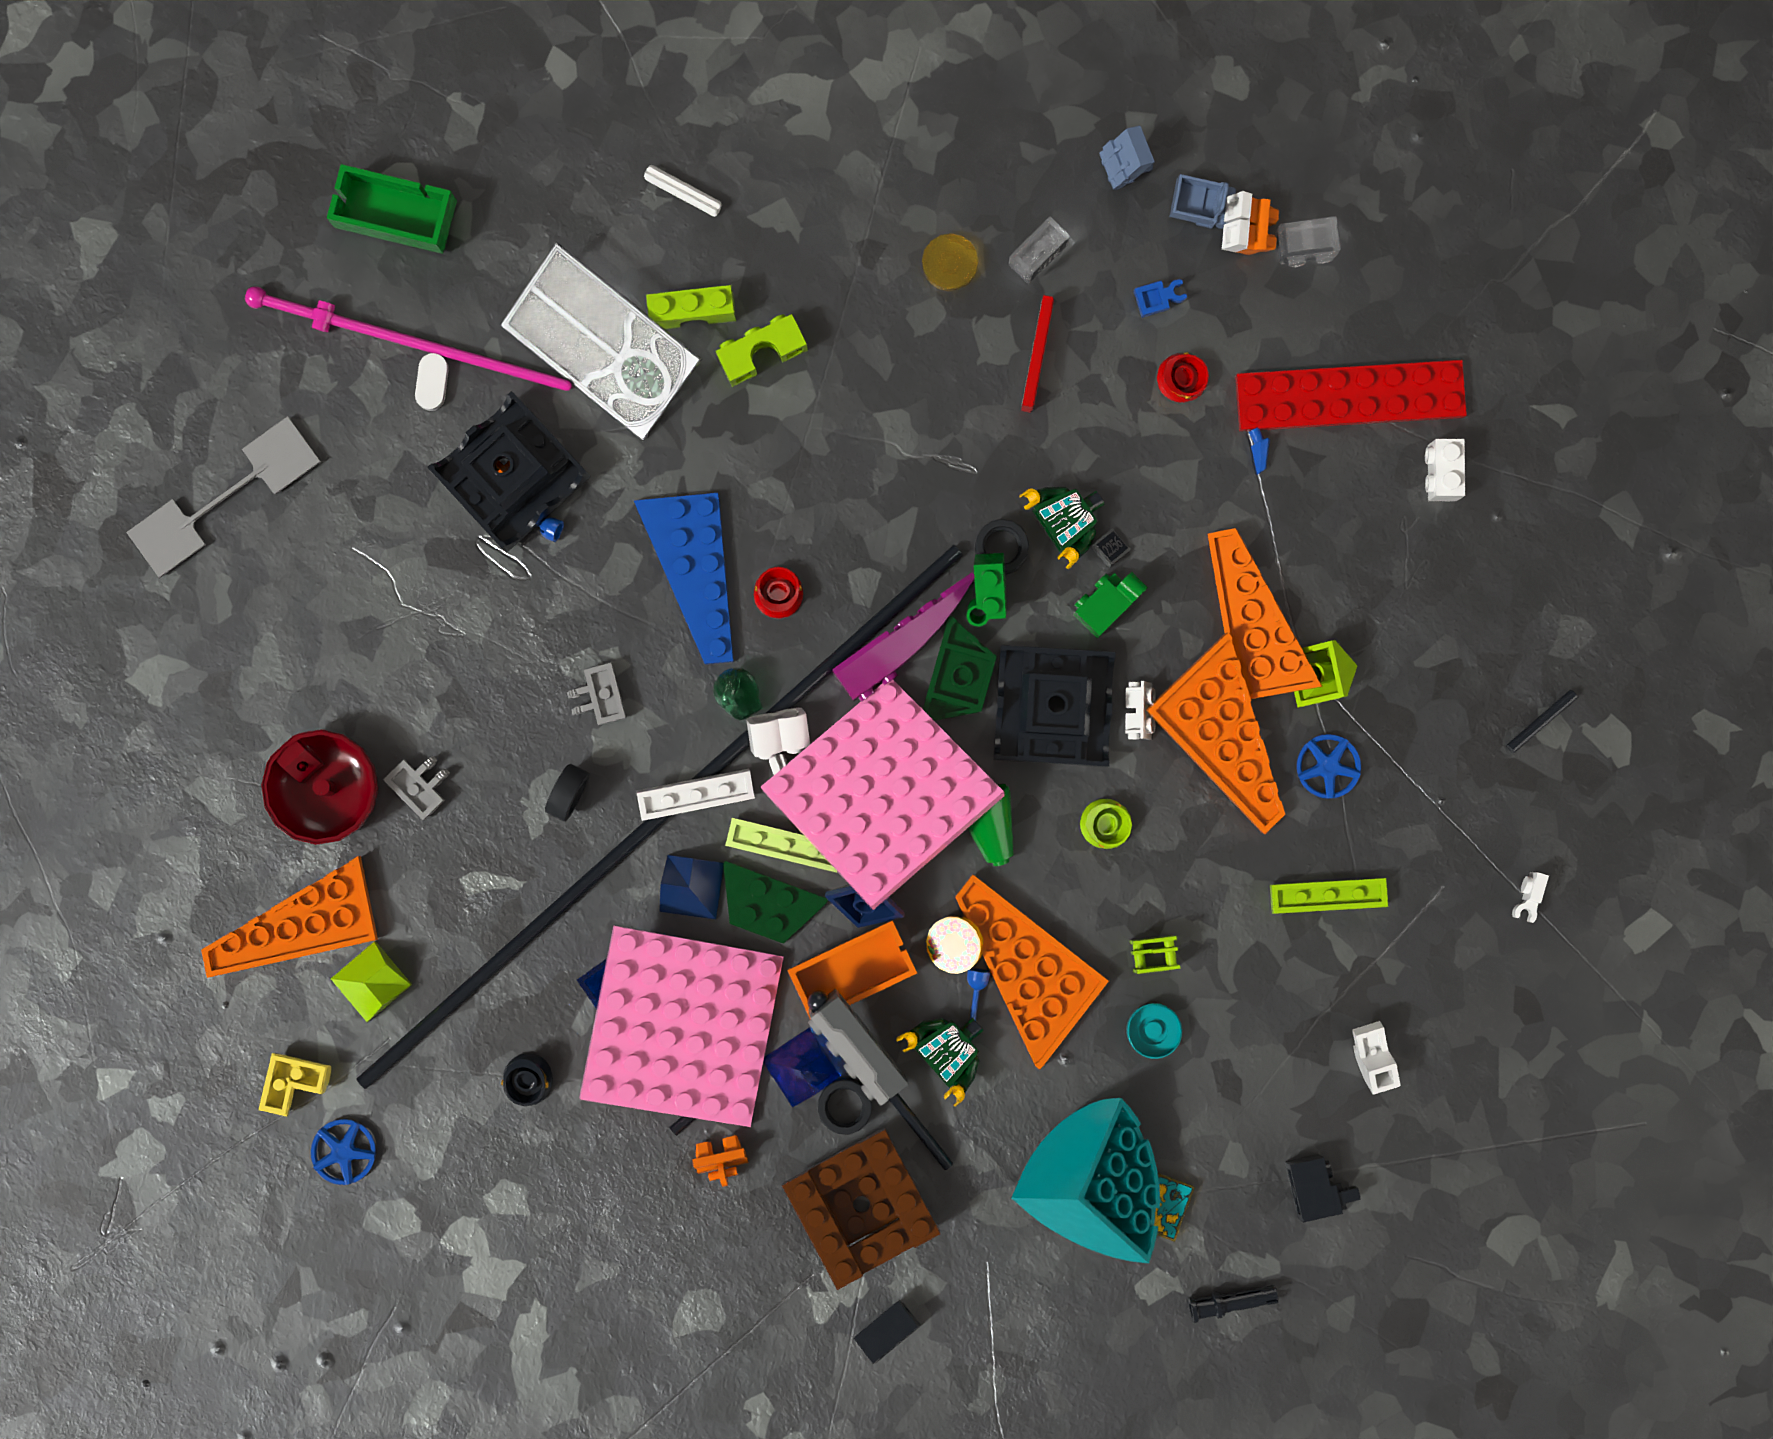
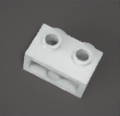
M1435 439L1428 445L1425 451V462L1428 464L1425 489L1428 492V501H1458L1465 496L1464 439Z

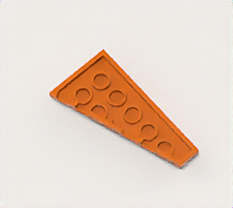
M1233 528L1208 533L1224 633H1229L1233 638L1232 643L1241 665V673L1245 679L1250 698L1256 699L1323 687L1238 530Z
M357 856L339 869H335L327 874V876L305 887L260 916L253 918L235 931L228 933L201 949L207 978L378 940L361 856Z

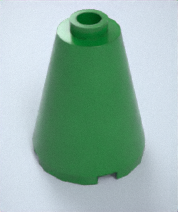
M997 784L1004 791L1005 796L967 828L985 861L993 863V866L1007 864L1010 862L1009 858L1014 855L1011 796L1009 787L1006 784Z

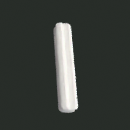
M653 165L647 168L644 174L646 181L712 216H717L722 206L719 200Z

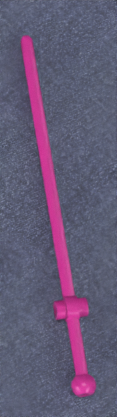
M259 286L250 287L245 295V302L251 308L258 309L267 306L313 320L311 328L328 333L330 325H334L565 391H569L572 388L570 381L334 314L335 305L319 300L317 308H312L267 295L264 289Z

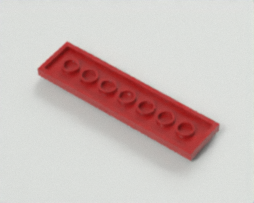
M1462 360L1240 373L1235 376L1239 432L1251 431L1257 427L1260 430L1454 419L1467 416Z

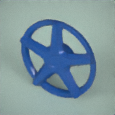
M1321 735L1308 741L1301 749L1297 759V774L1302 785L1313 795L1327 799L1337 798L1348 793L1356 785L1361 775V761L1358 752L1347 739L1336 735ZM1334 740L1338 741L1339 744L1328 755L1316 742ZM1309 748L1316 758L1317 764L1302 772V759ZM1346 748L1350 750L1354 757L1355 769L1340 763ZM1337 775L1353 778L1346 788L1335 793V777ZM1322 776L1325 782L1326 793L1313 789L1308 785L1306 779Z
M348 1119L335 1120L323 1126L315 1135L311 1146V1159L314 1170L325 1180L339 1185L352 1184L362 1179L372 1168L376 1156V1146L371 1133L362 1124ZM340 1124L351 1125L342 1140H338L327 1130ZM358 1129L368 1138L371 1151L356 1148L354 1145ZM320 1138H322L331 1148V1152L318 1161L317 1145ZM353 1159H370L366 1168L359 1175L352 1177L351 1161ZM338 1163L344 1179L330 1176L323 1168Z

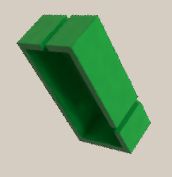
M343 164L340 165L334 189L343 199H346V202L344 203L339 195H332L327 220L334 228L441 254L444 253L457 199L450 190L426 185L424 189L421 183Z

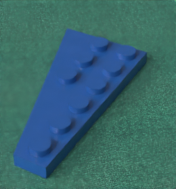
M710 493L634 500L704 664L734 662L719 494Z

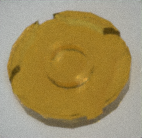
M952 233L940 235L931 240L924 250L922 258L923 272L929 283L938 289L945 291L960 289L968 285L976 274L978 266L977 252L972 243L963 236Z

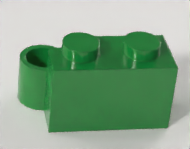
M1004 553L975 554L974 578L976 598L968 604L967 620L971 625L979 627L985 625L989 619L1006 618L1007 596ZM974 608L981 609L985 614L983 616H975L971 610Z
M1130 572L1123 580L1115 573L1111 577L1106 573L1094 585L1097 590L1091 596L1086 593L1074 605L1077 610L1073 615L1098 638L1148 587L1133 572Z

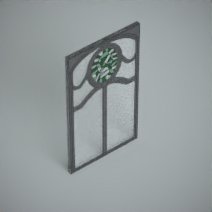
M555 243L552 246L551 251L501 323L504 329L642 441L648 437L650 431L702 360L559 243Z

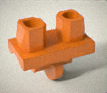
M736 1135L722 1139L724 1153L714 1155L712 1142L696 1144V1159L692 1160L697 1173L708 1172L709 1181L720 1179L722 1187L728 1186V1177L738 1175L737 1167L732 1166L749 1163L747 1153L742 1148Z

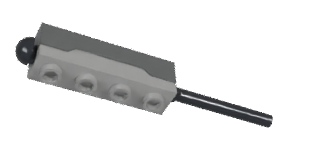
M834 989L828 995L823 991L813 992L808 998V1011L811 1019L808 1023L818 1036L823 1033L828 1040L826 1045L835 1057L840 1055L846 1062L843 1066L853 1079L858 1077L864 1084L861 1086V1089L871 1101L875 1098L880 1105L890 1101L944 1170L949 1169L953 1165L951 1159L898 1094V1092L909 1085L902 1070L837 989Z

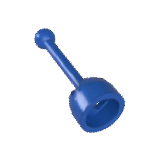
M550 517L544 519L537 526L540 527L543 537L556 542L561 535L564 522Z
M971 968L967 971L968 984L974 989L970 1019L973 1017L976 1020L979 990L985 988L990 980L991 972L988 970Z

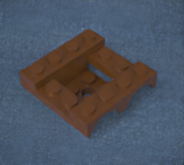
M885 1127L782 1184L787 1197L837 1290L863 1277V1274L910 1248H916L941 1234L938 1225L928 1211L913 1178L903 1164ZM865 1196L869 1199L870 1207L866 1211L860 1212L854 1208L853 1202L857 1197ZM899 1218V1220H897V1221L891 1223L890 1225H888V1226H886V1227H884V1228L878 1230L877 1232H875V1233H873V1234L867 1236L866 1238H864V1239H862V1240H860V1241H858V1242H856L855 1244H853V1245L850 1246L851 1243H853V1242L859 1240L860 1238H862V1237H864V1236L870 1234L871 1232H873V1231H875V1230L881 1228L882 1226H884V1225H886V1224L892 1222L893 1220Z

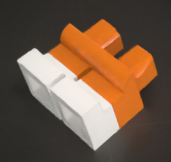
M1245 191L1226 197L1224 222L1227 224H1224L1222 250L1251 255L1257 252H1268L1276 248L1277 238L1275 235L1268 234V226L1277 223L1279 210L1270 206V199H1256L1252 197L1251 193Z

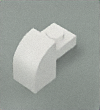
M1378 1021L1352 1029L1355 1041L1353 1049L1356 1060L1372 1094L1401 1086L1397 1064L1388 1051L1385 1031L1381 1022Z

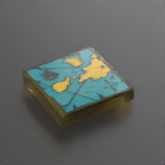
M1158 1172L1160 1208L1155 1210L1154 1226H1158V1236L1175 1242L1195 1187Z

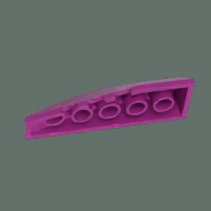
M973 572L940 594L941 597L939 599H933L923 605L914 617L911 615L904 618L893 628V632L885 631L832 669L833 674L853 702L858 698L862 702L875 693L873 688L880 682L885 686L898 676L896 671L914 657L933 638L948 620V617L959 606L975 580Z

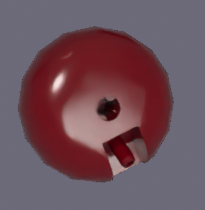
M322 729L298 733L286 741L270 756L261 784L264 807L275 826L294 840L315 845L338 842L358 831L373 812L379 790L376 768L364 748L346 735Z

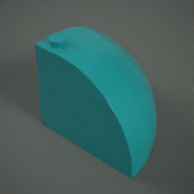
M1110 1098L1091 1103L1065 1118L1043 1139L1027 1162L1011 1198L1040 1223L1076 1244L1126 1261L1149 1263L1158 1232V1226H1154L1155 1210L1160 1208L1158 1171L1148 1139L1143 1138L1139 1129L1140 1121L1122 1098Z

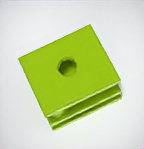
M1168 935L1129 940L1130 944L1133 945L1131 954L1134 955L1135 960L1133 972L1140 974L1180 969L1176 959L1178 947L1174 944V940H1177L1176 936ZM1164 942V947L1144 949L1143 944ZM1165 952L1166 965L1146 967L1144 954Z

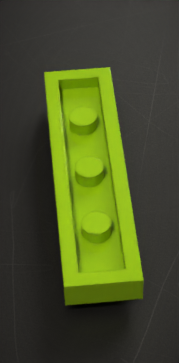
M1386 878L1270 885L1272 914L1388 907Z

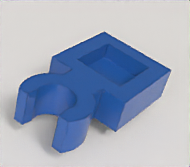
M1174 280L1167 288L1163 287L1162 281L1135 288L1133 292L1141 318L1169 310V301L1173 303L1184 302L1187 294L1179 296L1174 293V288L1182 286L1183 281Z

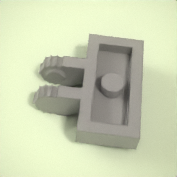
M613 663L585 669L584 674L588 686L567 692L568 698L573 699L590 693L592 703L575 706L571 709L573 715L594 710L598 725L627 718Z
M434 756L428 758L417 770L406 760H403L383 779L422 820H426L445 801L435 788L448 777L450 772L446 768L439 771L429 783L422 777L436 765L437 759Z

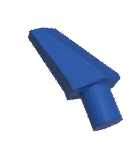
M1257 427L1248 433L1254 443L1251 449L1256 472L1259 475L1267 468L1270 438L1264 439L1260 429Z

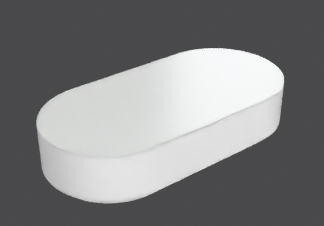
M427 354L421 359L418 368L415 398L417 403L428 411L439 409L444 404L449 366L446 360L439 354Z

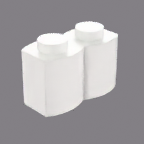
M802 708L785 709L775 713L760 714L746 718L750 748L755 757L771 759L776 756V753L782 751L796 754L802 752L804 748L810 745L807 716Z

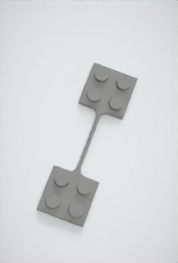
M288 416L242 449L253 465V472L191 517L185 516L172 499L126 532L159 578L206 545L194 528L196 520L254 478L259 477L266 482L274 495H276L321 462Z

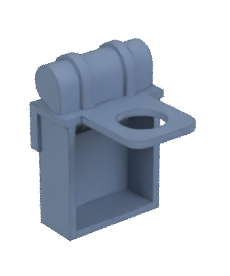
M1141 126L1127 128L1115 140H1110L1102 147L1103 150L1099 153L1102 159V166L1106 169L1108 181L1111 183L1113 190L1135 182L1134 180L1139 175L1151 171L1155 162Z
M1180 174L1176 180L1169 217L1195 222L1196 225L1213 228L1215 225L1217 228L1224 229V224H1227L1224 222L1226 197L1236 194V189L1229 187L1227 182L1218 183Z

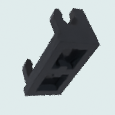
M897 1301L858 1333L854 1340L872 1364H874L916 1331L921 1324L904 1303Z

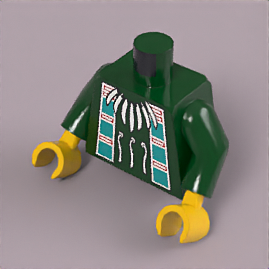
M1045 487L1038 490L1031 488L1019 495L1020 498L1027 497L1029 500V504L1024 506V509L1028 510L1034 506L1032 512L1060 553L1057 557L1058 560L1061 557L1067 558L1069 564L1066 568H1071L1089 550L1096 535L1094 526L1098 522L1093 512L1105 505L1103 499L1097 491L1082 498L1077 489L1069 490L1066 487Z
M973 1017L961 1028L952 1019L947 1021L946 1019L938 1018L922 1021L909 1032L896 1038L897 1042L906 1039L908 1046L902 1051L907 1052L915 1048L950 1088L944 1094V1099L948 1098L950 1094H954L957 1098L956 1103L953 1105L954 1107L964 1100L965 1092L974 1081L980 1062L977 1055L979 1050L971 1041L984 1031Z

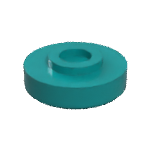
M1148 1003L1138 1007L1131 1014L1127 1022L1126 1033L1130 1045L1136 1052L1147 1058L1158 1059L1168 1056L1178 1047L1182 1037V1025L1176 1013L1169 1007L1159 1003Z

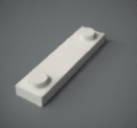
M749 769L636 791L642 821L755 799Z

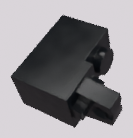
M1316 1154L1285 1161L1297 1216L1303 1223L1343 1214L1342 1210L1347 1209L1346 1203L1361 1200L1357 1186L1342 1188L1341 1183L1334 1184L1329 1181V1178L1333 1177L1332 1168L1329 1160L1325 1161L1321 1155Z

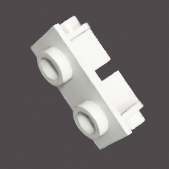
M1141 681L1140 687V682H1129V688H1126V708H1136V713H1126L1125 734H1128V739L1142 738L1152 740V733L1155 732L1156 723L1154 718L1146 711L1156 701V692L1152 688V683Z

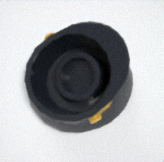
M531 1053L520 1054L507 1064L504 1069L501 1085H503L508 1099L514 1104L521 1106L537 1105L550 1092L553 1081L552 1071L548 1063L539 1055Z

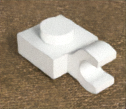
M1530 872L1529 877L1526 876L1521 886V892L1524 893L1522 900L1524 901L1513 908L1512 916L1514 918H1519L1521 911L1526 909L1529 913L1527 922L1533 923L1536 920L1537 906L1542 901L1548 875Z

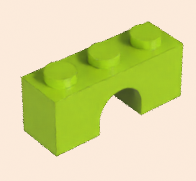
M731 285L646 295L648 318L662 329L679 328L681 323L691 320H704L708 324L736 321Z
M785 314L773 318L770 321V325L762 329L754 327L744 334L745 337L737 341L730 339L719 345L720 349L715 352L733 387L757 375L752 359L759 349H774L780 356L782 363L808 351L793 315L785 316Z

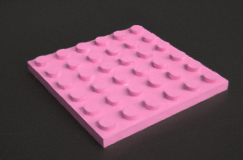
M894 680L885 686L882 683L874 690L875 693L857 704L761 786L762 791L873 910L1005 796L1004 791Z
M614 925L579 1096L580 1100L751 1127L783 956Z

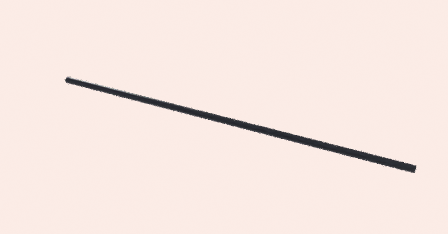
M955 545L950 547L765 714L793 708L833 672L832 669L848 659L962 557L963 554ZM748 729L691 780L718 775L750 746ZM672 815L648 819L639 825L357 1077V1082L364 1089H367Z

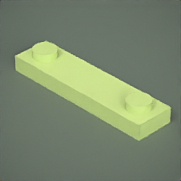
M732 818L725 846L837 873V870L804 835Z

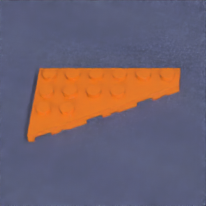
M1225 633L1146 711L1259 831L1266 834L1285 815L1282 801H1280L1278 796V788L1269 766L1270 761L1264 741L1259 733L1260 728L1250 703L1251 698L1232 643L1233 638L1229 633Z
M972 874L955 898L964 917L971 920L978 927L983 937L981 953L1034 1065L1041 1070L1109 981Z

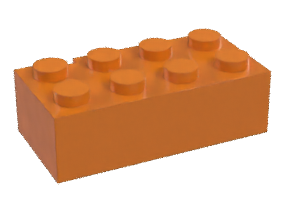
M893 920L787 970L809 1018L808 998L815 991H823L828 995L834 989H837L846 1002L852 1005L917 974L907 949L900 950L899 948L904 943Z

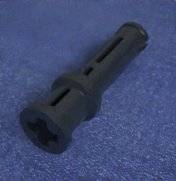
M1274 1284L1221 1295L1220 1292H1212V1295L1196 1299L1193 1296L1188 1297V1306L1193 1323H1198L1199 1319L1214 1316L1220 1319L1225 1316V1313L1278 1304V1294Z

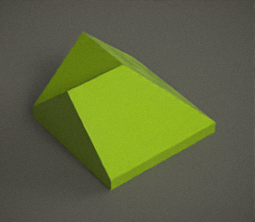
M1336 640L1302 648L1323 687L1294 692L1297 708L1347 697L1357 665Z
M376 941L331 978L366 1022L374 1018L412 985Z

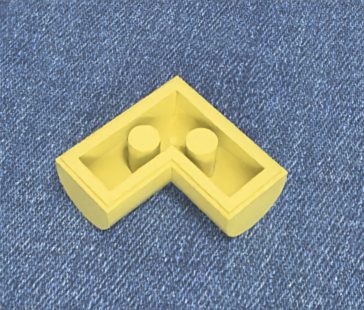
M272 1053L258 1110L288 1116L295 1088L323 1094L330 1080L331 1066Z

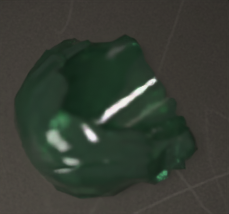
M729 668L722 672L714 682L712 690L714 698L732 718L742 721L762 709L763 706L759 700V688L755 678L743 668Z

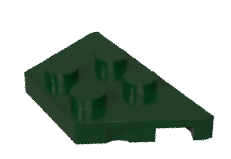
M951 616L948 617L923 710L934 721L981 712L997 658L995 654Z
M728 861L724 862L728 913L731 925L784 944L828 902V899Z

